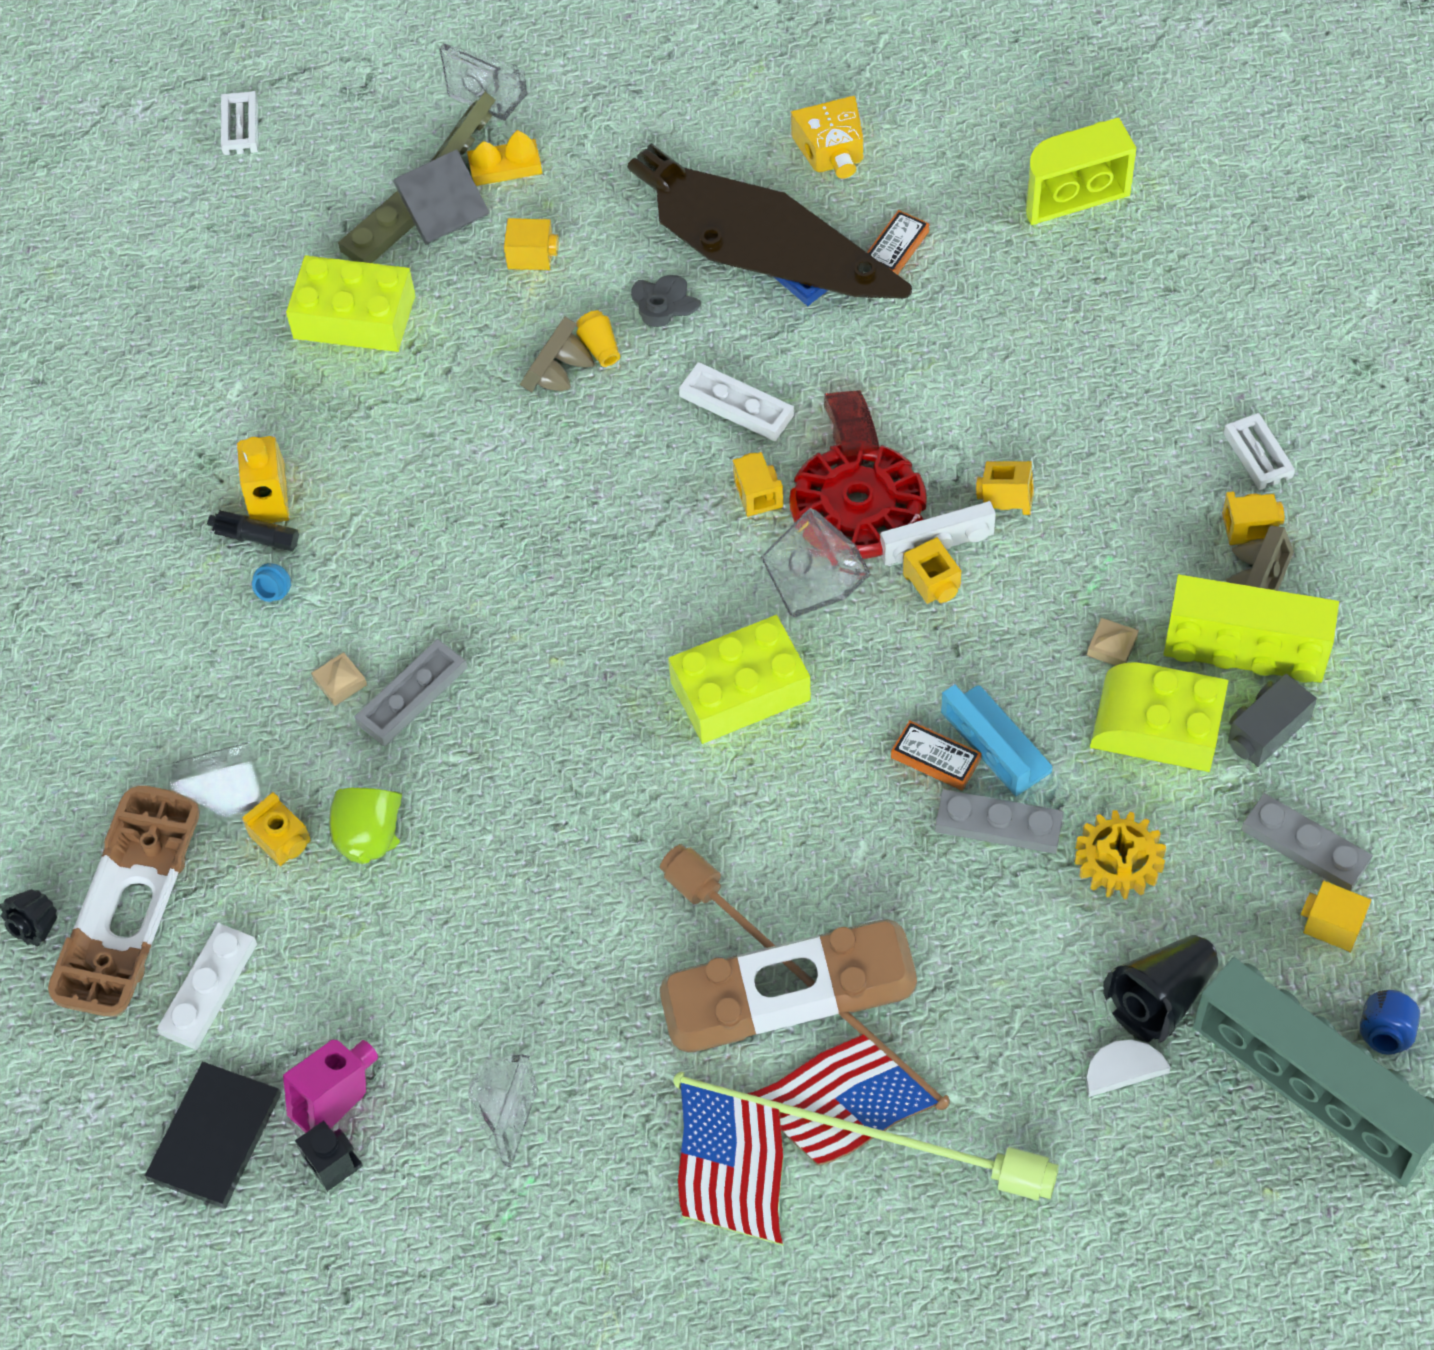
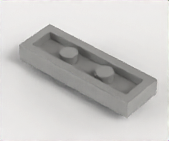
M436 639L354 716L356 724L385 747L467 669L466 660L439 639Z
M943 789L935 832L1056 854L1064 811Z
M1265 793L1245 819L1241 831L1336 886L1352 891L1373 857L1367 851Z

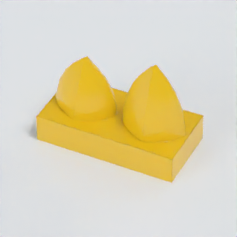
M519 130L514 132L507 144L494 146L482 141L474 150L467 151L471 176L476 186L542 174L536 140L530 139Z

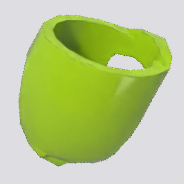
M342 788L335 791L330 806L329 830L331 842L338 852L350 861L366 864L370 860L382 858L386 852L395 849L400 843V840L395 835L398 809L401 806L402 793L373 788Z

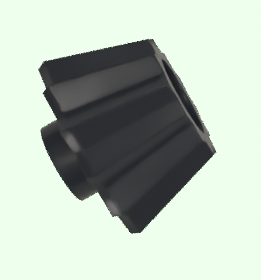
M27 890L6 898L0 904L2 911L0 916L5 921L6 929L13 937L22 939L27 945L39 946L41 942L45 941L57 919V910L53 906V902L39 890Z

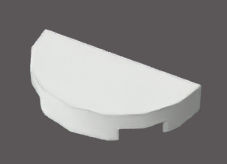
M1135 1040L1114 1041L1101 1048L1090 1061L1086 1077L1088 1097L1168 1074L1171 1067L1162 1053L1147 1043Z

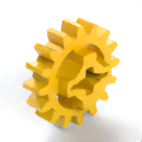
M1113 810L1111 820H1106L1101 814L1096 815L1095 826L1086 823L1083 827V836L1077 837L1075 849L1078 851H1076L1074 861L1075 864L1082 865L1079 874L1080 878L1092 877L1090 889L1094 891L1102 885L1106 887V897L1109 898L1114 890H1120L1123 899H1128L1129 890L1133 888L1139 895L1144 894L1146 883L1155 886L1158 873H1162L1165 860L1162 858L1165 855L1166 845L1159 843L1160 831L1148 832L1150 821L1147 818L1139 824L1134 822V812H1129L1126 819H1120L1117 810ZM1135 869H1140L1139 871L1132 874V872Z

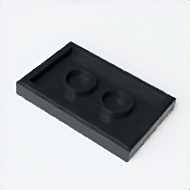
M202 1061L145 1173L146 1179L155 1184L226 1209L281 1096L279 1088Z

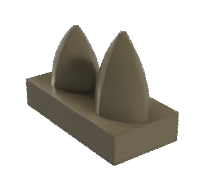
M564 316L521 381L520 385L531 393L537 385L554 391L569 390L571 385L568 375L563 367L554 360L555 358L577 367H594L595 364L589 350L579 338L572 334L577 325L575 322Z
M1270 526L1265 538L1251 540L1232 548V552L1240 560L1253 565L1252 569L1243 570L1226 579V582L1278 591L1294 553L1285 527Z

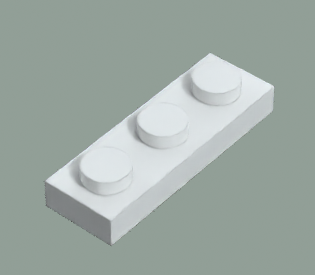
M700 362L696 364L679 387L681 398L773 441L777 440L794 416V406Z
M988 501L881 532L880 541L883 549L881 557L885 566L896 562L903 563L905 552L938 537L945 549L948 550L952 546L966 542H979L988 536L994 535L996 513L991 502Z
M217 924L158 1025L157 1030L161 1036L195 1050L198 1049L257 946L253 936L223 924Z

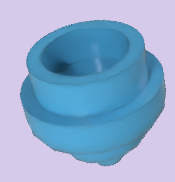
M273 563L263 564L254 572L252 589L261 600L267 602L278 601L288 594L291 588V578L288 572L280 565Z

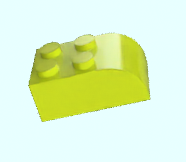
M1119 117L1108 121H1100L1094 125L1074 131H1066L1042 141L1035 147L1030 157L1026 215L1031 225L1130 196L1136 146Z
M1131 662L1116 665L1109 669L1105 676L1090 748L1210 772L1229 680L1146 663Z

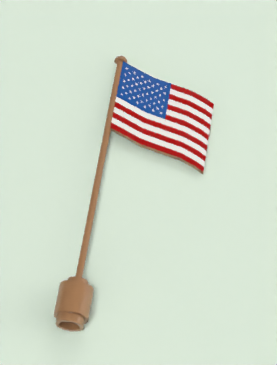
M679 844L666 854L660 864V869L664 872V878L692 904H698L701 901L708 903L713 900L765 948L775 946L718 894L721 885L718 883L721 878L720 872L693 848H686ZM792 960L782 962L808 987L814 985L815 981ZM850 1012L840 1013L839 1015L856 1029L861 1036L821 1052L776 1083L757 1091L746 1093L886 1131L894 1124L932 1107L944 1110L950 1104L948 1095L942 1097ZM780 1112L781 1132L817 1166L831 1163L847 1156L874 1139V1137Z

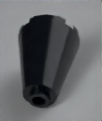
M1190 935L1114 968L1103 981V994L1106 1001L1110 997L1112 998L1117 1008L1112 1012L1116 1020L1130 1034L1141 1041L1148 1043L1152 1039H1159L1158 1043L1165 1041L1172 1035L1217 969L1218 957L1216 948L1209 940L1197 935Z

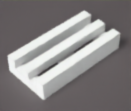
M256 92L221 94V149L223 155H230V150H236L237 154H244V149L250 148L251 153L258 152V99ZM244 102H248V138L244 139ZM231 103H236L235 140H230Z
M1260 413L1225 425L1224 436L1258 490L1265 489L1267 483L1270 482L1272 485L1280 483L1281 478L1286 480L1293 478L1295 468ZM1248 427H1253L1278 469L1273 468L1264 454V449L1256 441Z

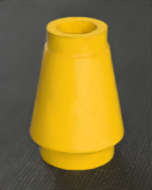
M599 310L591 311L581 316L576 322V334L602 367L615 364L621 356L618 352L609 317L603 315Z

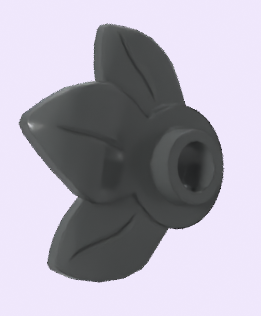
M678 275L663 276L657 280L656 284L646 280H638L634 283L631 290L632 300L639 305V314L643 322L652 327L667 325L673 316L691 315L701 306L699 299L686 295L687 282Z

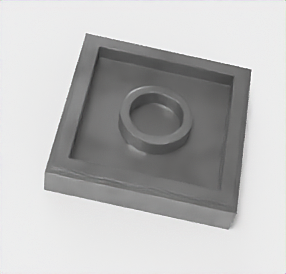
M457 149L393 180L425 245L489 214Z

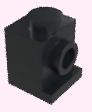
M324 1120L295 1140L304 1161L327 1192L363 1167L362 1162L353 1152L352 1144L342 1130L339 1128L333 1132Z

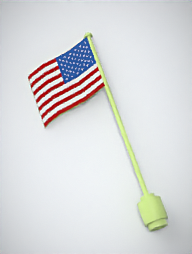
M684 1072L677 1073L673 1079L674 1085L678 1089L681 1088L684 1122L678 1174L679 1204L683 1218L784 1246L780 1234L778 1212L784 1158L780 1112L993 1170L991 1179L998 1180V1190L1039 1201L1040 1197L1051 1199L1054 1191L1059 1165L1050 1163L1049 1157L1008 1147L1005 1155L997 1153L995 1161L687 1078L684 1077Z

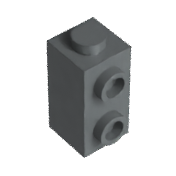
M1288 674L1281 677L1275 684L1272 681L1268 682L1259 691L1256 701L1249 708L1242 706L1231 717L1229 721L1231 729L1228 743L1240 758L1248 759L1259 767L1311 719L1317 698Z

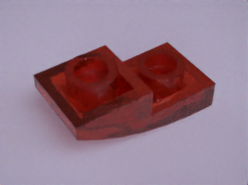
M861 391L824 393V408L833 423V439L836 444L840 445L839 449L844 456L858 455L859 451L863 450V455L879 450L880 446L875 426Z

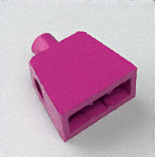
M330 1040L283 1075L287 1116L305 1133L323 1120L331 1129L365 1095V1070L378 1060V1054L375 1049L365 1040L359 1041L350 1050L340 1041Z

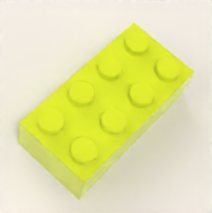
M1178 574L1163 656L1172 657L1181 662L1196 661L1213 664L1222 669L1237 668L1249 670L1263 676H1284L1288 674L1299 682L1307 683L1313 681L1322 683L1334 643L1339 601Z

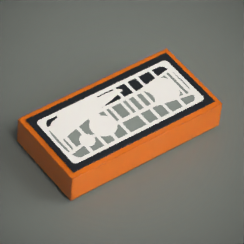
M898 210L867 253L898 275L929 233L930 224Z
M909 720L891 750V758L963 791L981 761V753Z

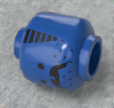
M1378 991L1370 995L1364 1004L1360 1021V1034L1363 1040L1378 1053L1392 1055L1409 1049L1416 1040L1420 1022V1009L1411 997L1400 991Z

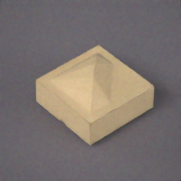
M1101 618L1088 647L1087 656L1115 666L1127 663L1138 638L1139 630Z
M344 652L311 673L315 683L334 706L367 686L365 677Z

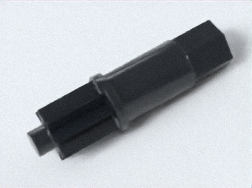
M219 510L218 514L215 513V516L210 515L207 521V525L213 527L212 531L216 535L237 539L242 542L246 540L292 552L297 547L299 533L294 528L251 519L247 515H238Z

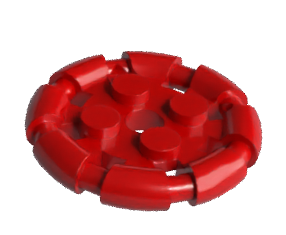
M845 442L830 446V450L823 454L816 453L802 465L794 478L796 486L790 490L789 505L795 525L803 528V536L815 547L832 555H835L836 552L849 554V559H867L883 555L880 535L876 529L884 525L887 530L923 520L921 511L926 510L927 507L926 488L920 473H914L911 469L912 463L899 452L884 445L878 448L868 446L867 442ZM864 460L875 462L874 469L861 465ZM837 464L838 467L832 470L831 466ZM892 477L895 479L900 478V480L894 482ZM815 487H821V488H822V489H821V492H820V491H815V490H810V489H814ZM859 492L866 494L868 498L863 502H853L848 496ZM896 503L904 504L906 509L896 507ZM822 512L824 517L816 521L814 519L815 515ZM842 532L845 536L853 537V538H852V539H847V538L840 537V533Z

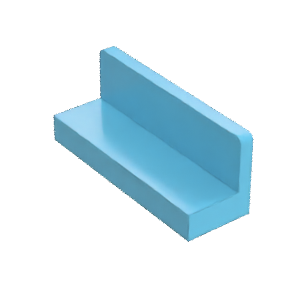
M955 684L942 692L941 713L974 750L981 753L982 760L1015 797L1052 773L1053 767L1050 762L980 685L975 686L964 694Z

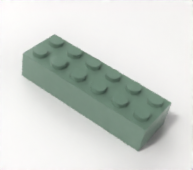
M1233 957L1202 992L1193 1025L1196 1031L1407 1188L1434 1154V1098L1424 1097L1409 1086L1408 1081L1403 1075L1392 1069L1387 1070L1372 1059V1055L1365 1047L1356 1042L1351 1043L1342 1037L1327 1019L1318 1015L1314 1016L1304 1009L1293 994L1284 989H1277L1264 979L1263 974L1255 966L1249 963L1243 964Z

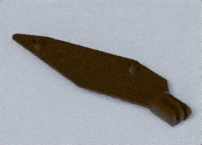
M652 143L647 146V149H643L637 155V159L633 158L628 162L627 168L629 171L657 191L659 222L710 261L853 297L905 299L912 294L910 283L784 192L684 168Z

